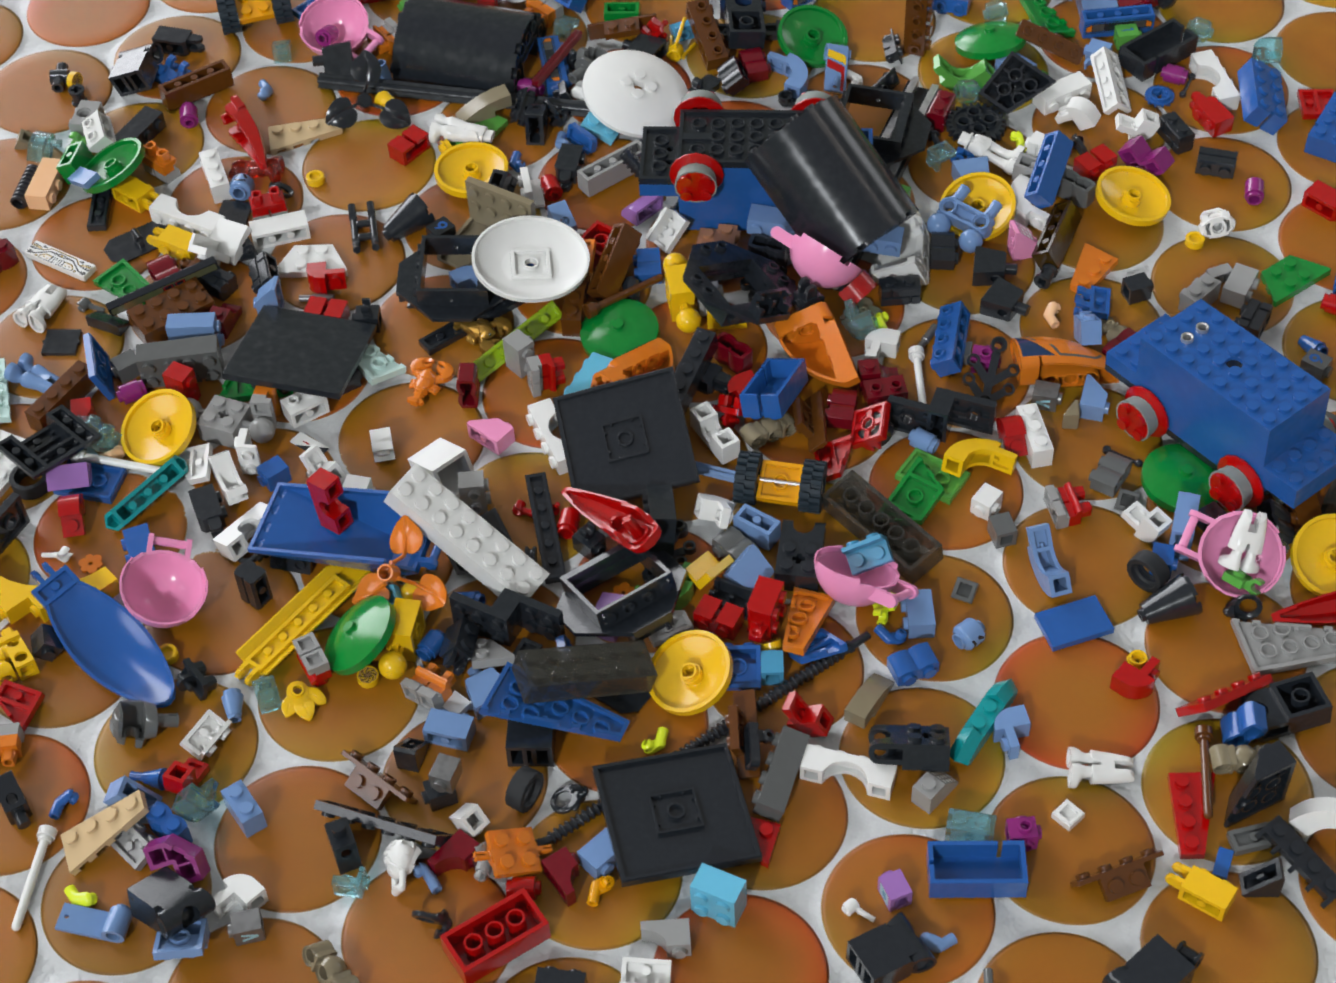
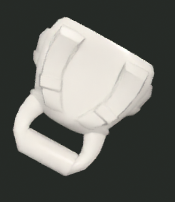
M1218 207L1206 210L1200 215L1201 221L1198 225V231L1209 239L1224 237L1234 230L1236 220L1225 209Z
M395 839L387 846L384 852V863L387 865V872L391 877V893L393 896H399L406 889V876L412 872L415 867V861L422 852L416 843L404 839Z

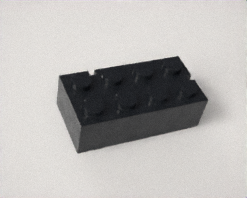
M1172 18L1121 45L1118 55L1120 65L1143 82L1154 76V73H1160L1163 66H1167L1168 63L1175 65L1191 56V53H1195L1198 36L1188 28L1184 29V25Z

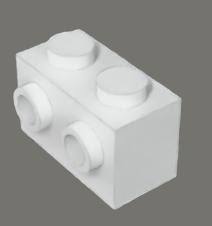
M96 110L82 122L87 147L91 152L97 154L105 147L116 142L110 117Z
M296 392L280 400L283 414L294 429L330 412L326 397Z

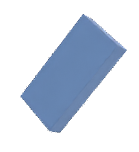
M80 166L67 179L71 184L89 189L100 179V176L97 172Z

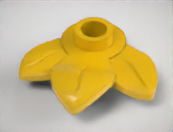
M294 681L286 689L287 696L282 701L281 710L286 718L296 713L302 719L311 721L314 716L315 705L326 704V697L318 688L308 687L302 681ZM296 688L302 690L299 694H295L293 691Z

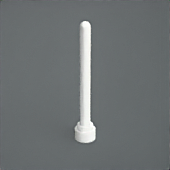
M914 345L908 349V356L914 363L918 402L927 404L922 361L925 357L924 348L920 345Z
M82 450L70 458L72 463L89 461L147 473H154L160 468V466L87 453L86 450Z
M45 824L39 826L36 835L39 844L11 925L14 931L21 929L47 847L56 838L58 830L53 826Z

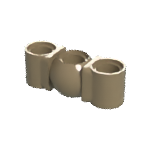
M786 412L782 418L777 420L762 418L759 422L747 423L741 428L739 435L753 450H756L766 445V442H775L779 438L791 436L797 430L794 427V418Z
M1216 744L1211 746L1209 754L1213 772L1216 774H1232L1235 770L1239 774H1244L1263 745H1255L1254 748L1249 745L1234 747V745Z
M329 940L304 946L302 950L303 961L308 967H311L312 972H316V977L320 983H360L351 970H347L344 960L336 956L337 951L334 950V946Z

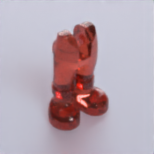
M282 156L267 158L266 170H261L253 160L239 159L232 163L229 178L232 179L235 175L243 173L251 176L252 179L268 176L272 183L281 182L280 173L285 171L284 159Z

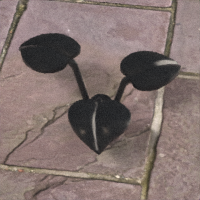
M363 50L354 59L350 68L351 75L356 81H365L362 94L357 96L356 103L351 105V101L346 97L335 99L327 110L325 123L338 128H349L356 123L358 117L356 110L353 108L357 106L360 108L371 106L383 110L379 114V120L384 126L391 129H402L411 124L409 110L403 101L390 99L386 102L385 107L372 103L371 96L366 93L368 81L377 82L379 80L381 66L372 53Z

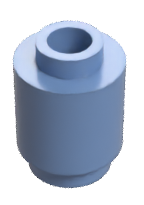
M918 427L916 430L912 429L908 436L910 446L932 455L940 444V440L937 439L936 435L921 427Z

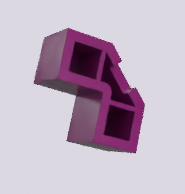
M1142 135L1128 140L1117 152L1126 166L1143 169L1154 176L1163 174L1175 162L1166 146L1151 150Z
M173 833L151 840L142 849L151 871L173 864L175 872L190 883L203 880L211 870L203 848Z

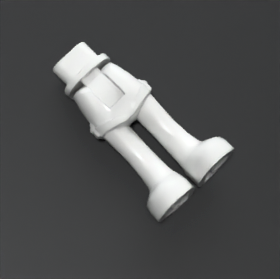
M964 131L957 142L974 156H987L990 162L1011 176L1013 166L1020 152L1024 153L1026 148L1018 145L1014 150H1008L992 141L990 137L980 134L974 135L973 132L968 134Z

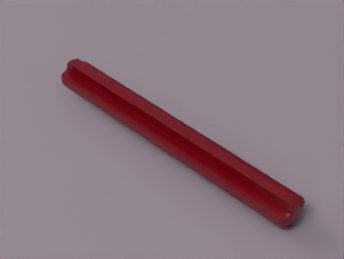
M575 29L531 79L532 86L537 88L541 86L583 37L581 30Z

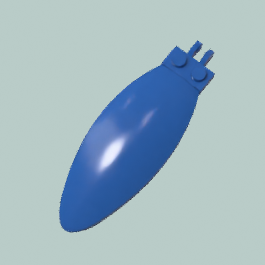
M47 562L42 563L43 570L50 575L46 580L35 570L30 573L39 584L31 591V594L47 610L52 627L67 653L88 676L109 691L127 700L147 701L156 704L157 708L172 704L175 699L176 688L168 663L151 634L125 607L104 592L80 581L66 564L55 572Z

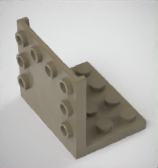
M469 176L465 180L470 218L455 235H480L488 227L504 219L517 216H536L535 202L532 199ZM437 255L438 261L455 268L472 265V255Z

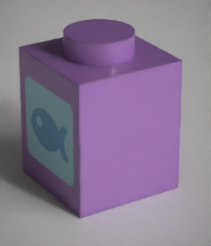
M901 869L886 871L878 877L877 889L889 912L912 904L913 892Z

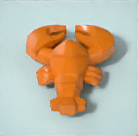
M428 357L415 359L410 365V370L416 379H412L408 387L409 389L414 388L413 396L407 398V402L412 406H422L424 404L422 399L429 393L436 395L441 390V387L438 385L450 382L455 376L454 368L451 364L445 361H438L436 369L439 375H436V372L432 369L433 364H435L434 359Z

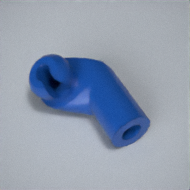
M513 151L509 161V166L515 172H520L521 167H526L525 162L521 163V153L519 151Z
M882 624L877 625L874 629V632L886 644L901 645L906 641L907 632L904 629L889 632Z
M67 789L54 800L48 816L58 820L67 802L74 805L79 799V794L73 792V789Z

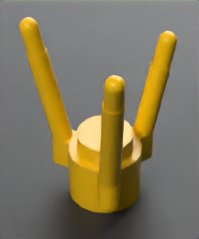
M686 17L682 19L675 43L673 44V35L669 39L666 56L674 62H678L680 59L684 60L686 55L696 45V42H693L684 51L683 46L679 43Z

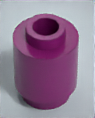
M326 25L316 32L315 39L319 45L328 46L338 39L339 31L333 25Z
M1168 63L1167 66H1163L1160 76L1163 77L1165 82L1185 85L1189 71L1185 70L1184 67Z
M530 78L518 81L517 92L525 87H528V90L534 91L535 96H541L545 92L543 83L537 88L532 86Z
M192 102L183 103L179 109L180 123L185 128H194L198 124V109Z
M1251 177L1245 182V200L1250 205H1258L1264 199V181L1259 177Z
M135 379L118 386L119 391H116L119 402H124L125 405L135 402L148 394L142 379L138 381Z

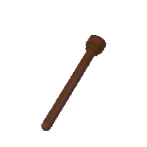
M662 274L655 275L599 302H587L582 306L583 313L588 319L597 316L601 309L663 281L664 276Z
M1202 724L1195 727L1194 737L1197 743L1200 744L1203 815L1206 819H1211L1213 817L1209 744L1213 740V728Z

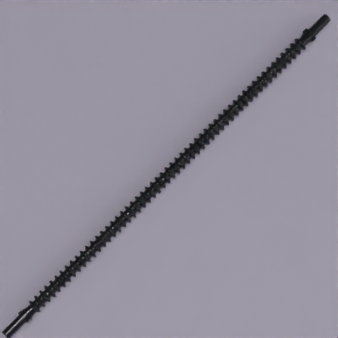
M866 631L855 639L846 641L848 647L846 652L822 658L820 661L816 660L815 664L805 667L804 671L800 670L799 674L795 673L794 677H789V681L784 680V684L780 683L779 687L775 686L773 688L774 691L769 690L768 694L764 693L763 697L759 696L757 711L762 712V708L767 709V705L771 706L773 701L777 702L778 698L782 699L783 694L787 696L788 691L793 692V688L798 689V685L802 686L804 682L809 681V678L813 679L814 675L818 676L819 672H824V668L829 669V665L834 666V662L838 663L839 659L843 660L845 655L855 652L857 647L871 639L870 633ZM722 720V724L717 723L716 728L711 727V731L706 730V734L701 733L700 738L695 737V741L690 740V744H685L684 748L679 747V751L704 747V745L709 746L710 741L713 743L715 738L720 739V735L725 736L726 731L729 732L726 721ZM597 800V804L592 803V807L587 806L586 811L581 810L580 815L576 813L575 818L570 817L569 822L564 821V825L559 824L558 829L553 828L552 833L548 831L547 836L536 839L537 845L556 844L557 839L561 841L562 836L567 837L568 832L573 833V829L578 830L579 825L584 826V822L589 823L590 818H596V814L600 816L602 811L600 800Z

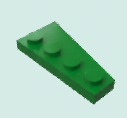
M1019 0L1032 23L1046 27L1050 32L1060 34L1065 38L1075 36L1076 31L1073 28L1069 29L1066 26L1067 22L1063 18L1059 19L1056 15L1057 12L1053 8L1048 7L1045 0Z
M124 258L92 280L95 286L119 298L150 284Z

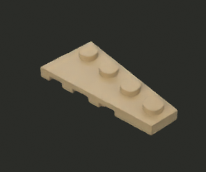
M325 118L268 127L272 156L277 155V151L286 149V151L293 150V146L302 143L305 146L311 144L315 139L324 140L343 134L342 128L327 125Z
M137 790L61 834L69 873L76 876L81 871V866L87 861L91 863L98 857L96 853L106 845L109 847L113 844L118 834L123 830L125 832L128 831L149 812L144 792Z

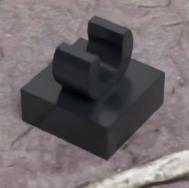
M565 81L559 82V89L552 92L554 97L573 100V97L570 95V89Z

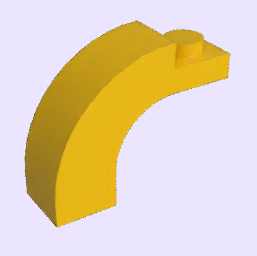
M982 438L965 439L956 442L948 448L943 457L941 471L960 478L965 470L972 466H988L1012 475L1015 470L1018 454L1002 449V443Z

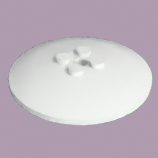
M617 50L598 57L587 68L582 82L583 97L591 113L608 128L623 135L642 138L643 126L677 127L674 121L675 109L688 92L684 80L671 65L654 55L636 50Z
M517 216L499 221L480 234L472 249V268L478 280L496 295L517 302H546L571 293L584 281L590 265L589 249L580 234L560 221L542 216ZM527 264H534L535 266L530 267Z

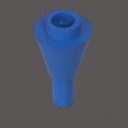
M167 768L144 772L131 771L129 778L164 791L162 775L166 772Z

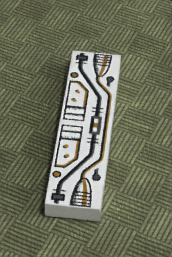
M37 240L24 252L26 257L84 282L97 270L96 265Z

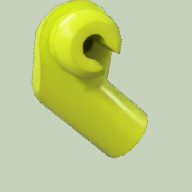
M1012 131L1010 140L1015 141L1016 147L1018 145L1024 146L1023 133Z
M887 312L876 313L875 325L877 329L888 328L885 323L889 319Z
M666 727L658 728L654 740L647 739L642 742L641 747L644 753L652 755L665 748L669 732Z
M69 885L64 889V893L71 904L90 907L98 901V897L94 892H78L75 885Z

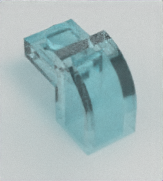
M1264 37L1257 40L1254 44L1252 58L1260 60L1266 65H1269V63H1280L1283 52L1282 37Z
M35 131L28 143L27 161L40 163L42 157L52 158L53 148L62 147V139H56L54 133Z
M852 299L844 301L846 309L843 312L846 319L841 320V323L853 338L865 340L871 331L879 329L877 318L871 310L859 313L858 306Z
M213 778L209 779L199 788L195 784L190 783L177 793L171 810L189 822H200L220 806V803L215 800L217 796L215 792L219 783Z

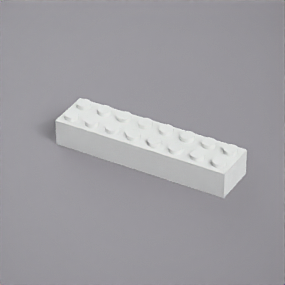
M417 463L389 491L384 500V503L401 517L403 515L408 516L421 529L425 537L498 597L504 588L531 597L550 574Z

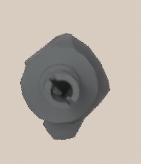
M598 46L595 48L588 47L587 49L581 47L578 49L575 71L568 74L569 81L575 84L579 80H583L589 65L598 57L609 52Z
M122 700L112 713L109 728L118 744L125 745L126 737L134 736L135 748H142L148 739L156 738L158 728L178 727L179 715L178 713L158 714L156 704L147 701Z

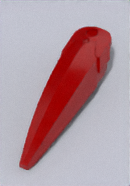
M237 94L231 96V102L225 105L226 113L221 116L223 124L226 125L234 121L238 123L228 130L229 135L244 149L261 170H266L267 156L261 133L246 109L245 104Z
M565 487L561 491V494L590 522L612 537L611 539L636 554L648 551L661 536L662 531L658 523L636 505L572 487Z
M1336 591L1278 610L1271 614L1272 622L1336 625Z

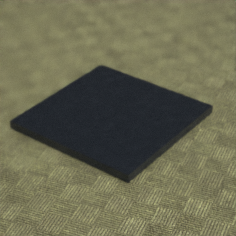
M263 305L224 369L222 379L340 400L377 331V324Z
M673 366L553 398L572 488L598 493L623 501H630L642 498V492H646V484H672V489L700 482Z
M727 743L592 766L622 887L696 874L702 863L717 869H724L762 862V853Z

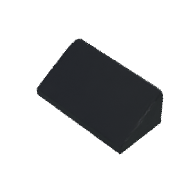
M101 311L85 316L88 326L118 336H122L130 326L128 320L116 316L112 317L110 314Z

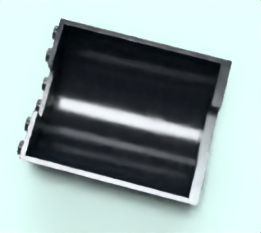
M459 0L405 1L402 12L398 14L390 73L393 74V80L480 90H490L505 84L509 93H517L518 81L526 78L524 63L529 53L537 55V38L546 37V23L544 18H541V14L536 12Z
M834 95L824 101L823 99L815 105L812 103L800 115L797 113L792 116L781 130L772 132L761 146L751 149L747 153L748 157L744 162L794 232L800 237L805 233L842 256L840 262L845 264L880 237L888 234L914 216L919 209L837 95Z

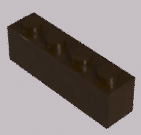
M1071 200L1054 205L1031 255L1040 270L1045 263H1050L1057 269L1060 268L1082 216Z

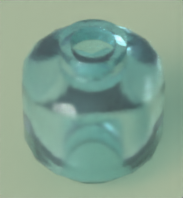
M1002 0L987 2L985 10H982L984 20L989 22L1005 21L1007 15H1009L1006 1L1003 2Z
M1200 17L1190 20L1186 27L1198 36V42L1201 43L1206 42L1208 38L1211 39L1214 33L1212 22Z
M974 79L960 80L954 86L953 93L956 94V100L959 103H975L978 100V93L981 87Z

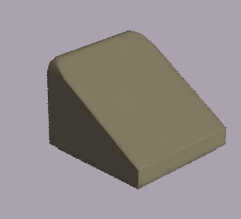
M21 129L14 149H35L39 135Z
M1075 400L1064 413L1063 429L1078 428L1080 417L1078 400Z

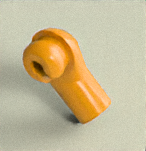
M611 875L602 876L591 883L586 902L587 905L591 907L598 906L600 895L612 889L615 880Z

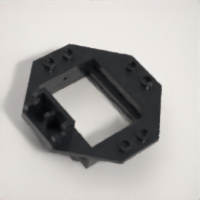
M848 84L847 91H843L842 98H840L847 110H849L850 103L899 111L892 138L873 136V146L887 166L925 151L932 123L913 105L914 93Z
M422 235L421 244H418V251L399 263L396 295L399 296V302H408L407 308L417 309L432 322H473L506 298L491 292L479 280L477 281V288H424L428 255H472L474 243L480 235Z
M726 241L694 244L682 277L684 283L721 327L749 322L760 325L788 320L796 285L782 271L779 265L773 260ZM745 277L757 291L749 303L730 305L711 283L713 281Z
M617 545L559 577L563 593L556 608L563 611L564 625L575 637H628L630 645L636 649L641 644L640 641L665 627L668 630L673 628V612L688 573L666 551L648 550L636 554L621 545ZM639 562L656 577L599 610L582 595Z

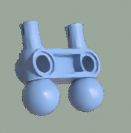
M961 184L953 196L945 197L940 201L937 212L928 218L927 229L930 233L949 232L952 225L962 230L963 232L959 236L960 248L964 252L974 253L976 246L981 247L983 239L991 235L992 227L995 225L994 218L1002 209V204L997 200H993L986 211L981 212L963 203L970 193V188Z

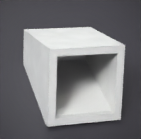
M442 438L437 439L408 458L411 467L417 463L458 498L460 497L458 472L475 471L466 449Z

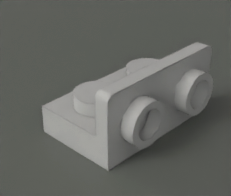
M139 821L128 831L125 832L123 830L118 834L115 839L116 841L111 844L137 871H141L147 863L142 849L151 840L156 839L155 836L148 835L145 832L147 828Z

